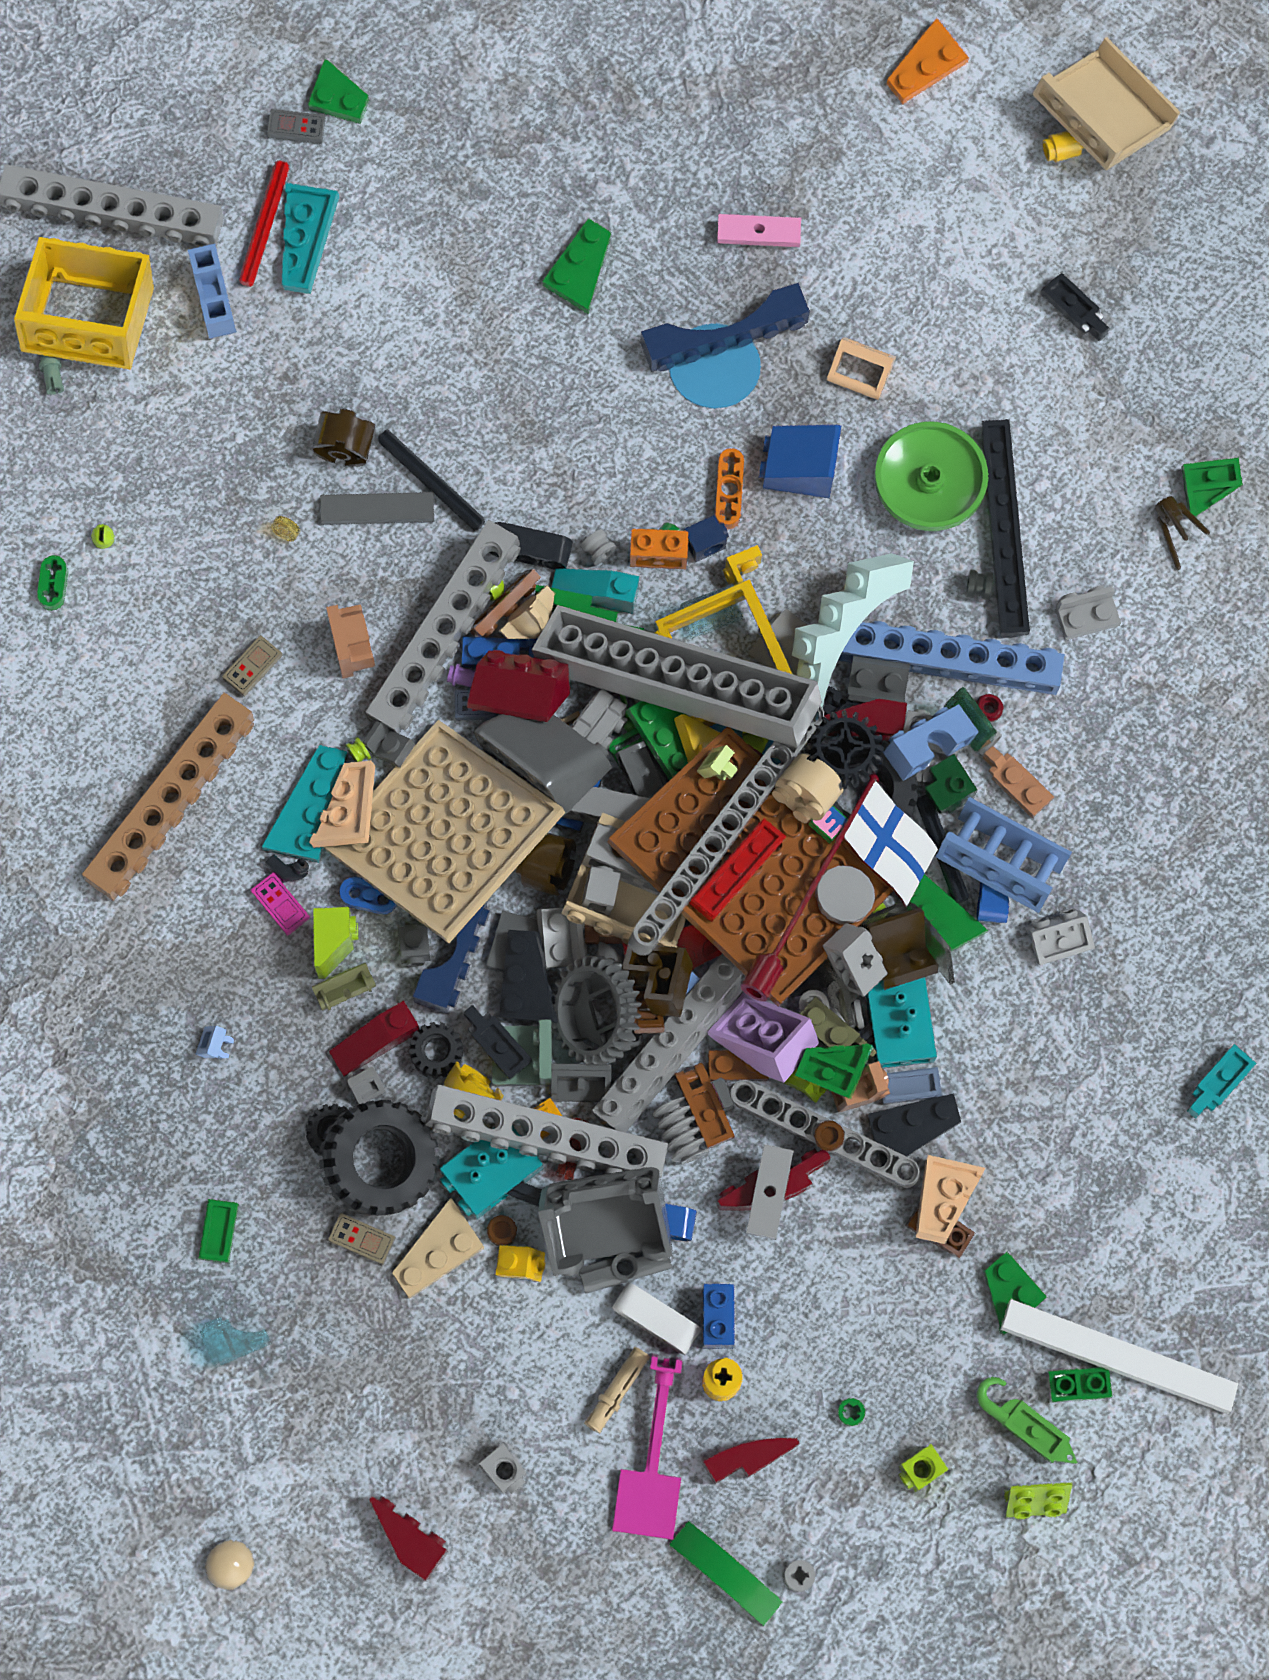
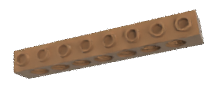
M225 692L220 696L82 873L87 883L113 901L117 896L121 897L127 892L131 885V882H129L135 873H141L148 864V856L153 850L157 851L161 848L166 840L165 835L169 829L178 826L184 817L183 811L189 804L193 805L199 799L202 793L200 789L207 781L211 782L219 772L218 766L224 759L228 760L234 754L237 748L235 744L242 736L246 737L254 727V717L251 710ZM223 725L232 727L228 734L220 735L217 733V730ZM204 748L214 749L213 754L209 757L199 756ZM188 770L196 772L193 779H182L184 772ZM169 793H177L179 795L178 799L173 803L164 801ZM157 815L161 817L160 822L155 826L146 824L151 816ZM140 838L143 840L139 848H129V843L133 839ZM115 862H125V866L121 871H111V866Z

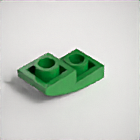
M1100 1367L1048 1372L1052 1403L1113 1398L1110 1371L1108 1369Z

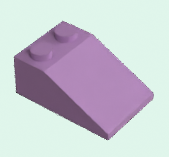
M745 993L741 994L708 1031V1035L759 1073L783 1083L798 1068L806 1048H814L819 1044L810 1018L785 1008L777 1007L766 1001L755 1000Z

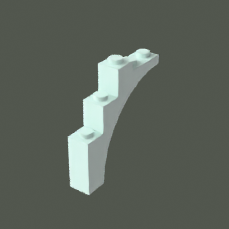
M891 553L848 563L844 591L822 595L818 623L795 628L792 656L799 658L797 676L818 682L822 700L820 706L822 708L832 672L852 634L880 603L894 594L910 588L914 561Z

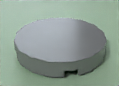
M837 866L828 870L822 876L815 890V897H817L821 913L830 921L838 924L861 921L870 912L875 900L874 887L870 879L861 870L851 866Z

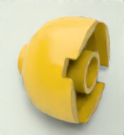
M459 1062L455 1063L444 1081V1086L500 1101L504 1097L498 1087L495 1091L489 1088L488 1084L491 1081L469 1065L463 1064L460 1068ZM454 1109V1115L463 1118L466 1115L462 1110Z

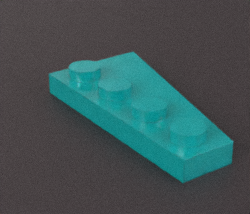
M286 183L285 192L287 197L284 212L286 216L284 229L285 251L283 252L282 286L284 290L311 294L340 195L336 190Z
M322 745L318 746L262 845L263 850L319 863L323 847L313 848L309 842L313 833H317L321 824L319 819L323 810L327 811L333 797L331 792L344 763H346L347 751Z

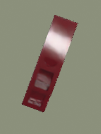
M814 1148L801 1157L803 1162L795 1167L790 1166L784 1201L796 1197L812 1187L813 1183L808 1176L830 1162L831 1156L827 1151L820 1150L818 1152ZM759 1169L745 1177L746 1183L736 1189L732 1185L719 1194L721 1199L716 1204L718 1209L724 1211L751 1210ZM771 1188L764 1190L767 1197L775 1195V1191Z

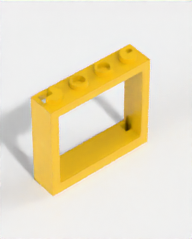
M750 579L655 621L659 630L654 632V634L672 639L671 632L746 599L777 670L792 674ZM691 716V718L707 725L708 727L717 724L711 721Z

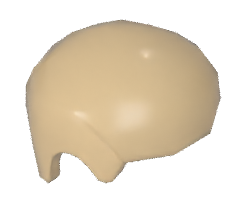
M233 1540L224 1541L216 1545L207 1557L205 1564L207 1578L217 1588L233 1590L244 1584L251 1576L254 1560L252 1552L244 1543Z

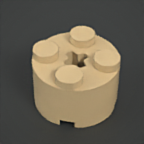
M799 754L776 781L772 795L777 801L785 803L793 810V815L803 823H807L812 819L818 821L826 815L843 793V788L838 786L841 780L835 771L823 761L816 759L815 762L807 760L809 755Z

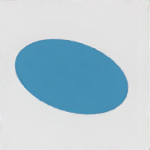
M704 324L693 328V330H712L728 325ZM752 342L743 347L736 345L727 348L726 351L718 355L707 354L701 356L700 359L692 363L682 362L675 364L669 371L675 387L687 400L702 407L725 408L739 403L753 391L760 376L761 362L759 353Z

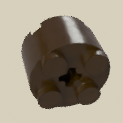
M340 409L339 413L322 411L313 441V453L319 458L334 464L336 459L346 460L345 466H364L369 456L376 425L371 421L357 418L356 413L352 410Z
M547 833L516 868V874L521 875L522 885L559 896L558 889L564 890L574 868L575 860L570 859L571 851L576 852L575 841Z

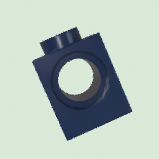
M715 515L684 528V531L688 532V550L695 563L726 549L729 534L724 523H718Z

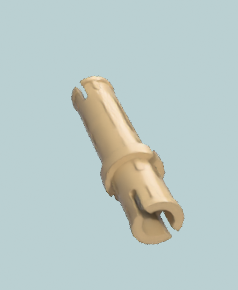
M634 1346L608 1389L597 1398L599 1402L587 1420H585L584 1424L599 1434L602 1432L614 1411L618 1412L620 1409V1402L650 1359L647 1353Z

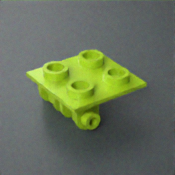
M1072 1482L1010 1486V1490H1004L1005 1503H1007L1006 1517L1027 1519L1035 1515L1057 1517L1067 1513Z

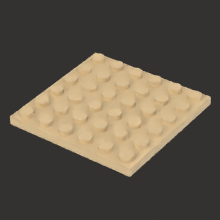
M438 720L413 747L401 767L396 766L373 791L369 842L326 846L324 849L447 943H450L565 814V811L560 805Z

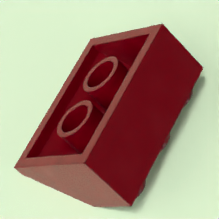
M489 650L477 664L467 708L548 722L570 694L569 666L566 663H560L553 659L543 660L531 658L528 655H513L500 650Z

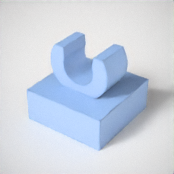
M205 1026L196 1055L203 1058H229V1054L221 1050V1045L223 1042L233 1044L234 1039L230 1036H225L226 1029Z

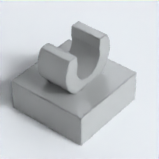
M363 1065L364 1071L355 1076L352 1072L348 1074L349 1079L347 1082L358 1104L368 1102L386 1092L373 1066L369 1068L367 1065Z

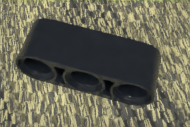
M495 522L516 535L519 539L521 550L514 561L553 570L567 568L573 541L570 538L505 522ZM488 552L493 556L499 557V554L497 552Z

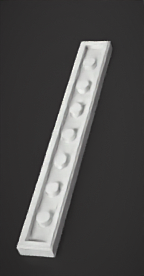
M1012 1299L1008 1302L1000 1330L1229 1414L1232 1410L1238 1383Z

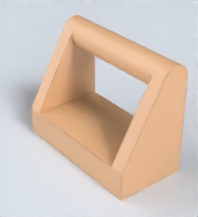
M844 337L840 341L826 381L879 400L896 356ZM845 352L884 367L877 388L836 372Z

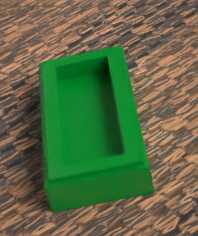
M208 1199L199 1260L230 1263L239 1208L238 1203Z

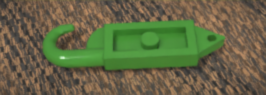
M990 1377L980 1383L976 1395L978 1404L984 1411L1000 1422L1003 1427L1051 1464L1054 1461L1077 1464L1076 1457L1069 1443L1071 1438L1025 1402L1012 1399L1000 1408L988 1398L987 1389L991 1385L1005 1386L1006 1381L999 1377ZM1068 1455L1072 1457L1071 1461L1067 1459Z

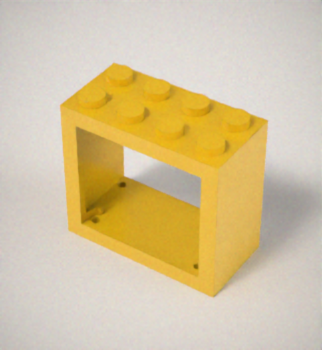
M39 237L14 317L21 352L131 370L154 290L149 255L136 251L116 250L112 247L92 246L82 242L73 243L61 241L57 238ZM53 282L132 294L123 327L44 314Z

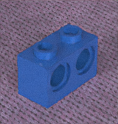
M704 1284L703 1349H733L735 1345L734 1284Z

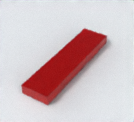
M763 818L691 899L689 904L709 921L713 922L787 836Z

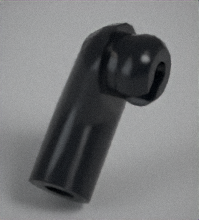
M273 854L265 862V866L285 882L302 880L308 874L309 865L303 859L285 864Z

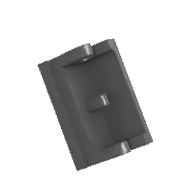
M645 741L615 754L632 795L652 798L663 787Z
M552 1064L551 1099L553 1102H600L611 1088V1065Z

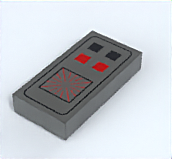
M271 109L267 136L273 139L322 144L326 117L321 114Z

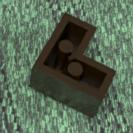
M628 943L622 970L629 971L627 979L635 981L633 986L646 987L644 1000L652 1015L681 1017L693 968V963L686 949L656 945L649 954L638 955L631 950Z

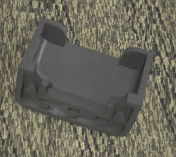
M499 714L482 723L473 732L486 754L501 764L505 762L535 785L541 793L548 798H552L555 803L564 809L565 814L563 816L612 768L607 759L609 753L600 743H591L555 715L548 722Z
M645 1167L556 1182L542 1189L538 1214L553 1276H573L583 1267L584 1260L619 1255L621 1253L642 1251L643 1256L653 1262L663 1261L667 1257H672L673 1248L659 1169Z

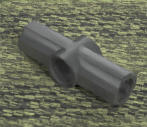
M642 1251L621 1253L615 1258L584 1266L579 1269V1274L585 1294L618 1284L631 1283L635 1279L672 1269L670 1257L663 1261L653 1262L645 1258ZM622 1261L630 1262L634 1267V1271L628 1276H623L617 1271V1265Z

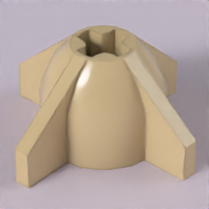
M546 585L534 597H531L517 607L509 617L508 622L499 631L506 639L539 638L552 615L554 592Z

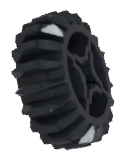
M846 710L842 711L841 718H838L834 711L830 713V721L822 717L821 726L815 725L817 729L808 740L810 744L805 746V753L811 754L807 757V760L815 762L816 759H819L826 763L839 776L843 789L847 788L848 781H851L855 788L858 787L859 778L867 783L870 779L868 773L876 775L878 771L876 765H881L883 758L879 755L884 753V747L878 745L882 742V735H874L877 731V726L867 727L868 717L863 718L861 722L858 721L859 713L854 712L852 718H848ZM840 730L837 740L828 741V744H821L828 734ZM850 731L859 735L863 741L854 740L850 735ZM843 739H845L846 749L849 751L847 753L846 760H844L843 750L840 748L842 746ZM823 755H826V758L835 759L839 764V768L831 765ZM861 755H868L867 759L860 766L849 769L852 759L860 758Z

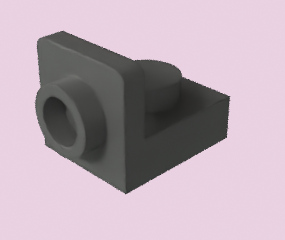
M376 721L363 741L364 746L376 758L399 768L415 746V743L410 738L389 730L380 721Z
M424 924L398 927L401 964L407 963L409 967H418L424 965V961H431L428 928Z

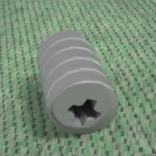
M685 1097L670 1101L653 1112L655 1119H662L657 1125L660 1130L668 1129L662 1135L664 1140H672L668 1144L667 1149L669 1151H677L672 1156V1161L682 1162L681 1164L692 1162L710 1152L709 1149H699L698 1147L705 1139L694 1138V1135L700 1128H690L689 1126L695 1120V1117H685L684 1114L691 1108L690 1105L680 1106V1102Z

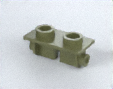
M365 962L312 986V989L323 1011L325 1009L332 1010L331 1007L366 991L371 992L372 988L376 987V984Z

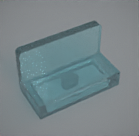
M732 584L680 604V610L729 589L734 585ZM738 603L686 625L685 629L689 638L693 639L742 621L743 615Z

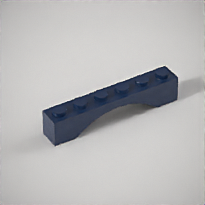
M798 282L772 290L766 301L754 313L732 325L712 330H693L666 323L641 331L640 344L651 372L656 370L667 371L675 364L682 362L692 363L707 354L718 355L726 351L727 348L736 345L738 347L747 346L753 340L762 337L769 339L778 335L779 332L788 329L791 331L798 330L808 323L810 311Z

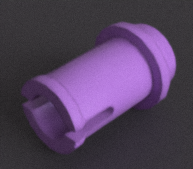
M460 664L456 666L451 665L447 682L452 683L454 687L456 684L471 687L475 671L461 668Z

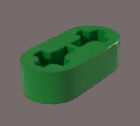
M57 555L46 557L40 567L37 597L42 607L50 611L61 608L66 596L68 567L64 559ZM54 564H58L61 570L56 571L55 579H52L51 572L48 569H52ZM52 586L58 597H54L52 602H48L45 596L50 594Z

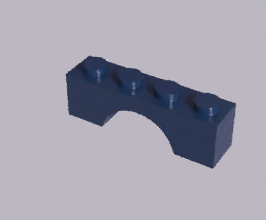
M487 901L456 935L457 946L452 957L445 964L437 968L423 969L413 995L414 1003L448 1014L450 1007H456L460 996V991L457 990L460 979L465 981L470 969V964L467 963L470 952L476 953L480 942V937L477 936L480 925L486 926L490 915V910L487 909Z

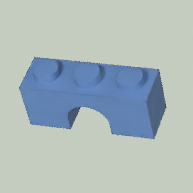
M211 244L189 249L188 253L209 339L237 333L216 245Z
M959 704L951 709L944 707L937 711L931 720L921 719L911 727L909 732L899 731L889 739L890 744L884 751V755L903 781L924 770L935 757L928 743L936 744L946 756H949L969 745L979 733Z

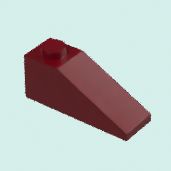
M403 1000L376 1016L331 1049L329 1053L343 1077H346L350 1072L356 1071L363 1065L368 1064L412 1038L416 1030L420 1031L419 1024Z

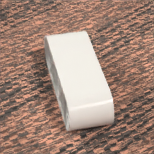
M627 1282L612 1306L615 1312L683 1355L687 1354L702 1330L691 1320L630 1282Z

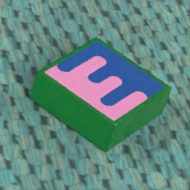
M832 806L821 820L814 821L812 819L808 825L831 844L840 834L848 818L835 806Z

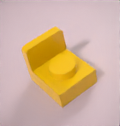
M758 545L726 558L723 573L729 585L733 583L735 586L743 582L740 572L747 574L759 567L762 553Z

